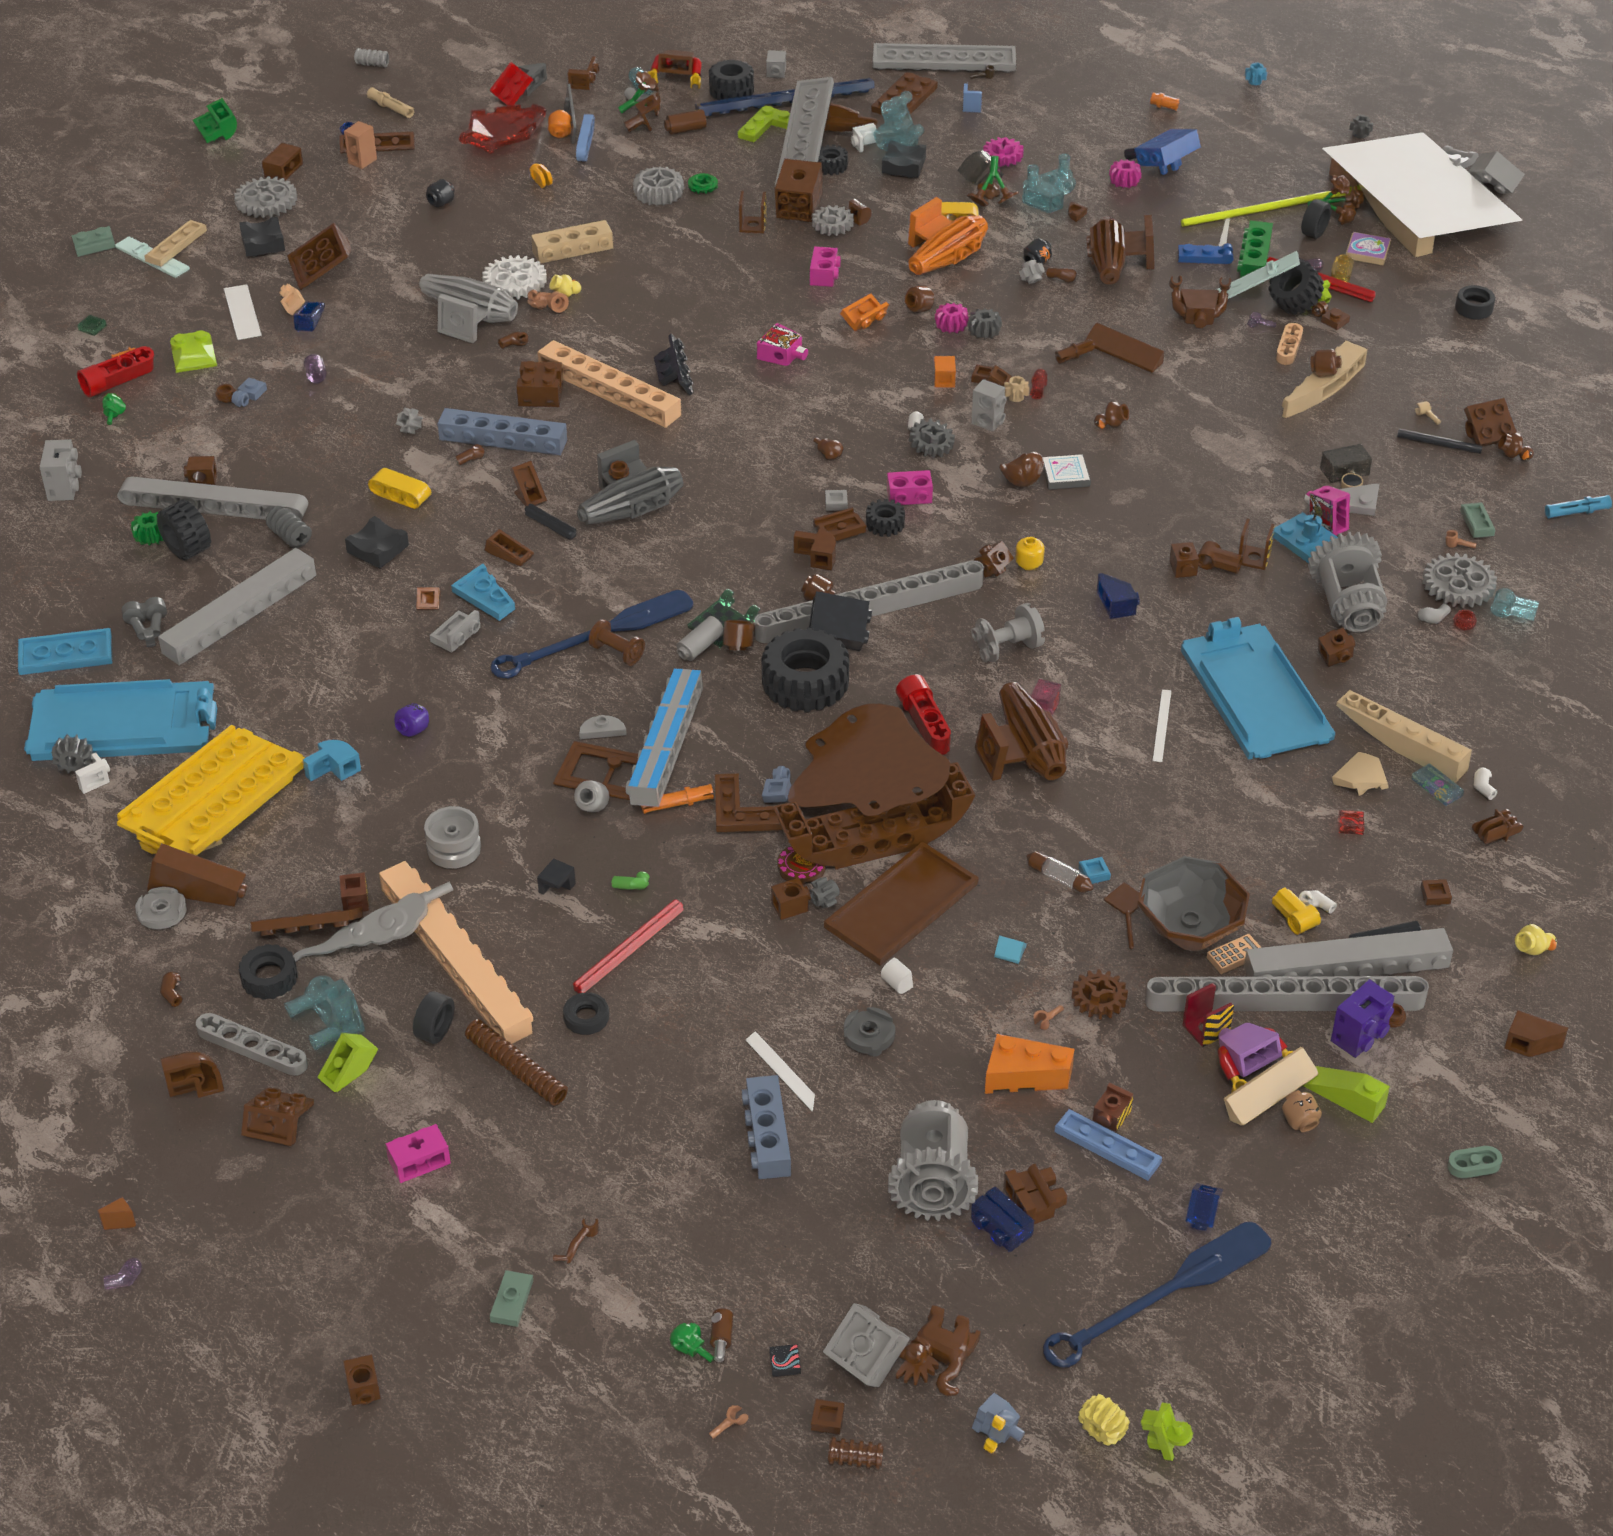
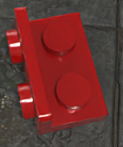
M510 62L491 87L490 92L512 108L533 81V78Z

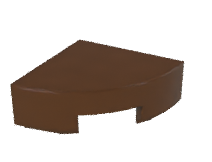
M1071 201L1068 215L1077 222L1087 214V207Z

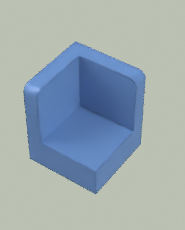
M964 84L963 112H981L982 92L968 91V84Z

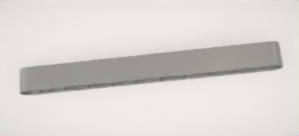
M967 561L836 595L870 601L869 610H872V616L978 590L983 585L984 567L979 561ZM812 601L758 614L755 617V639L760 643H769L777 635L780 637L785 631L792 632L797 628L807 630L809 628Z
M1417 976L1154 977L1148 981L1145 1004L1153 1011H1184L1187 995L1214 983L1216 990L1212 1011L1228 1003L1234 1005L1233 1011H1336L1342 1002L1370 979L1394 995L1393 1003L1401 1005L1404 1011H1417L1425 1006L1429 984L1425 979Z

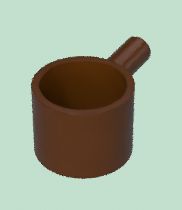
M743 620L724 621L723 644L728 645L730 650H747V647L753 644L755 622Z

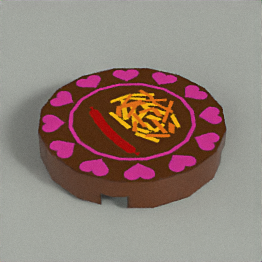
M792 846L786 847L780 852L777 859L780 875L786 881L799 878L801 883L805 885V882H813L821 878L826 871V866L812 863L802 858L793 850Z

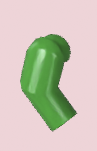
M638 872L636 877L614 876L612 878V887L627 890L645 889L649 885L650 876L646 872Z

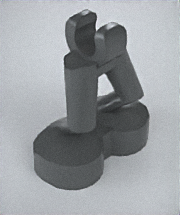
M152 597L147 599L145 603L136 601L125 603L121 609L124 622L132 624L137 637L141 640L145 639L147 647L156 646L154 637L160 635L161 619L167 614L165 601L160 597ZM145 619L151 621V625L148 628L142 625Z

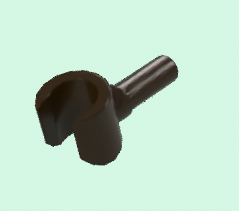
M987 65L985 71L970 74V78L982 76L992 79L996 70L993 65Z

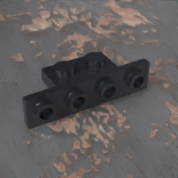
M670 334L668 335L670 347L654 356L659 382L665 386L678 378L680 385L691 395L693 394V381L689 376L690 369L686 364L687 357L683 352L685 347L679 338L676 339Z

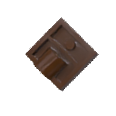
M1505 398L1470 405L1464 409L1467 417L1465 423L1466 434L1469 438H1474L1477 445L1487 446L1499 442L1504 433L1509 435L1517 433Z

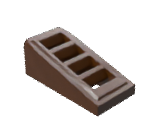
M500 529L486 540L484 548L489 554L518 566H522L534 555L532 550Z

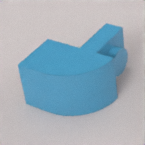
M327 740L318 743L319 751L303 759L305 776L310 781L330 771L342 781L361 771L359 753L348 743L340 740Z

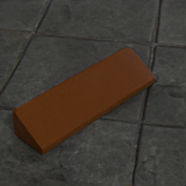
M414 131L374 133L376 151L415 149ZM339 135L340 153H347L345 135Z
M1099 323L1093 326L1085 341L1091 339L1095 349L1151 373L1161 366L1164 361L1163 350Z

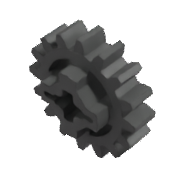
M929 418V421L926 422L921 419L920 424L915 422L914 427H911L909 442H912V448L917 447V453L924 452L925 457L928 454H931L932 458H935V454L943 457L944 453L949 454L950 449H953L955 435L952 434V429H947L946 423L941 425L940 420L933 422Z

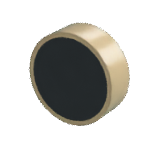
M1353 473L1345 474L1341 480L1342 489L1363 485L1362 477Z

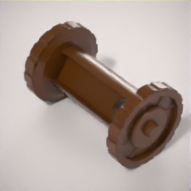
M605 619L598 621L589 634V645L598 649L606 644L623 653V662L629 666L636 664L641 659L645 650L644 639L634 637L628 641L612 633L611 624Z

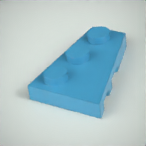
M483 563L451 585L453 593L499 621L515 610L514 601L502 587H499L496 579L487 572V568Z

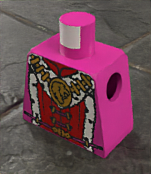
M776 323L757 342L758 360L787 366L795 358L805 360L808 355V349L802 347V336L779 323Z
M1323 486L1317 490L1309 491L1305 495L1304 500L1310 505V515H1314V521L1316 516H1319L1322 519V526L1334 535L1349 530V493L1330 486Z

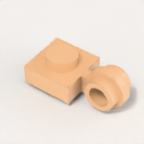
M287 283L281 287L279 293L284 298L280 302L285 310L293 315L302 307L305 300L301 293Z

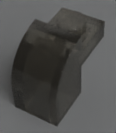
M985 151L974 152L964 160L957 171L966 180L978 186L986 175L990 174L991 156ZM998 164V174L1002 178L1004 174L1000 171V165Z

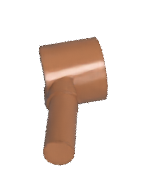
M1447 531L1446 545L1453 548L1457 545L1476 548V543L1459 539L1457 531Z
M1059 1005L1048 1013L1044 1010L1035 1012L1033 1017L1034 1024L1043 1020L1040 1024L1041 1029H1048L1050 1020L1064 1010L1063 1006Z
M729 1407L727 1418L713 1429L709 1435L714 1439L732 1424H745L748 1420V1415L742 1414L738 1419H735L736 1413L742 1407Z

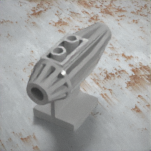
M426 274L419 283L422 293L438 301V332L470 343H474L477 340V324L481 320L489 323L512 321L518 311V303L505 292V289L475 279L461 276Z

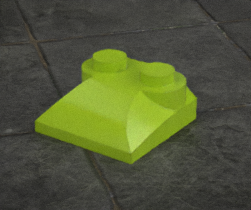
M199 330L193 333L176 334L171 338L170 344L176 373L217 366L210 333Z

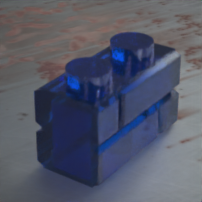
M997 1187L991 1188L984 1196H980L972 1204L971 1220L978 1229L987 1231L997 1246H1003L1012 1252L1020 1246V1243H1024L1032 1237L1034 1220Z

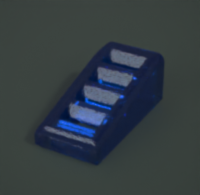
M305 302L293 316L295 330L314 331L325 308V303Z

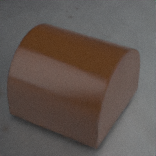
M857 199L849 201L848 210H851V214H853V222L859 226L867 223L871 218V209Z

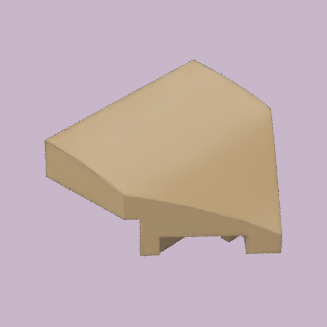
M1358 752L1332 776L1334 785L1352 789L1357 788L1359 796L1371 788L1377 789L1380 787L1381 790L1389 788L1379 758L1362 752Z

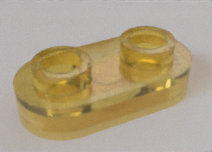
M1347 254L1335 257L1331 277L1349 282L1353 270V258Z

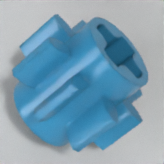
M1252 63L1250 68H1245V80H1248L1251 85H1260L1262 80L1267 79V68H1264V65L1261 63Z

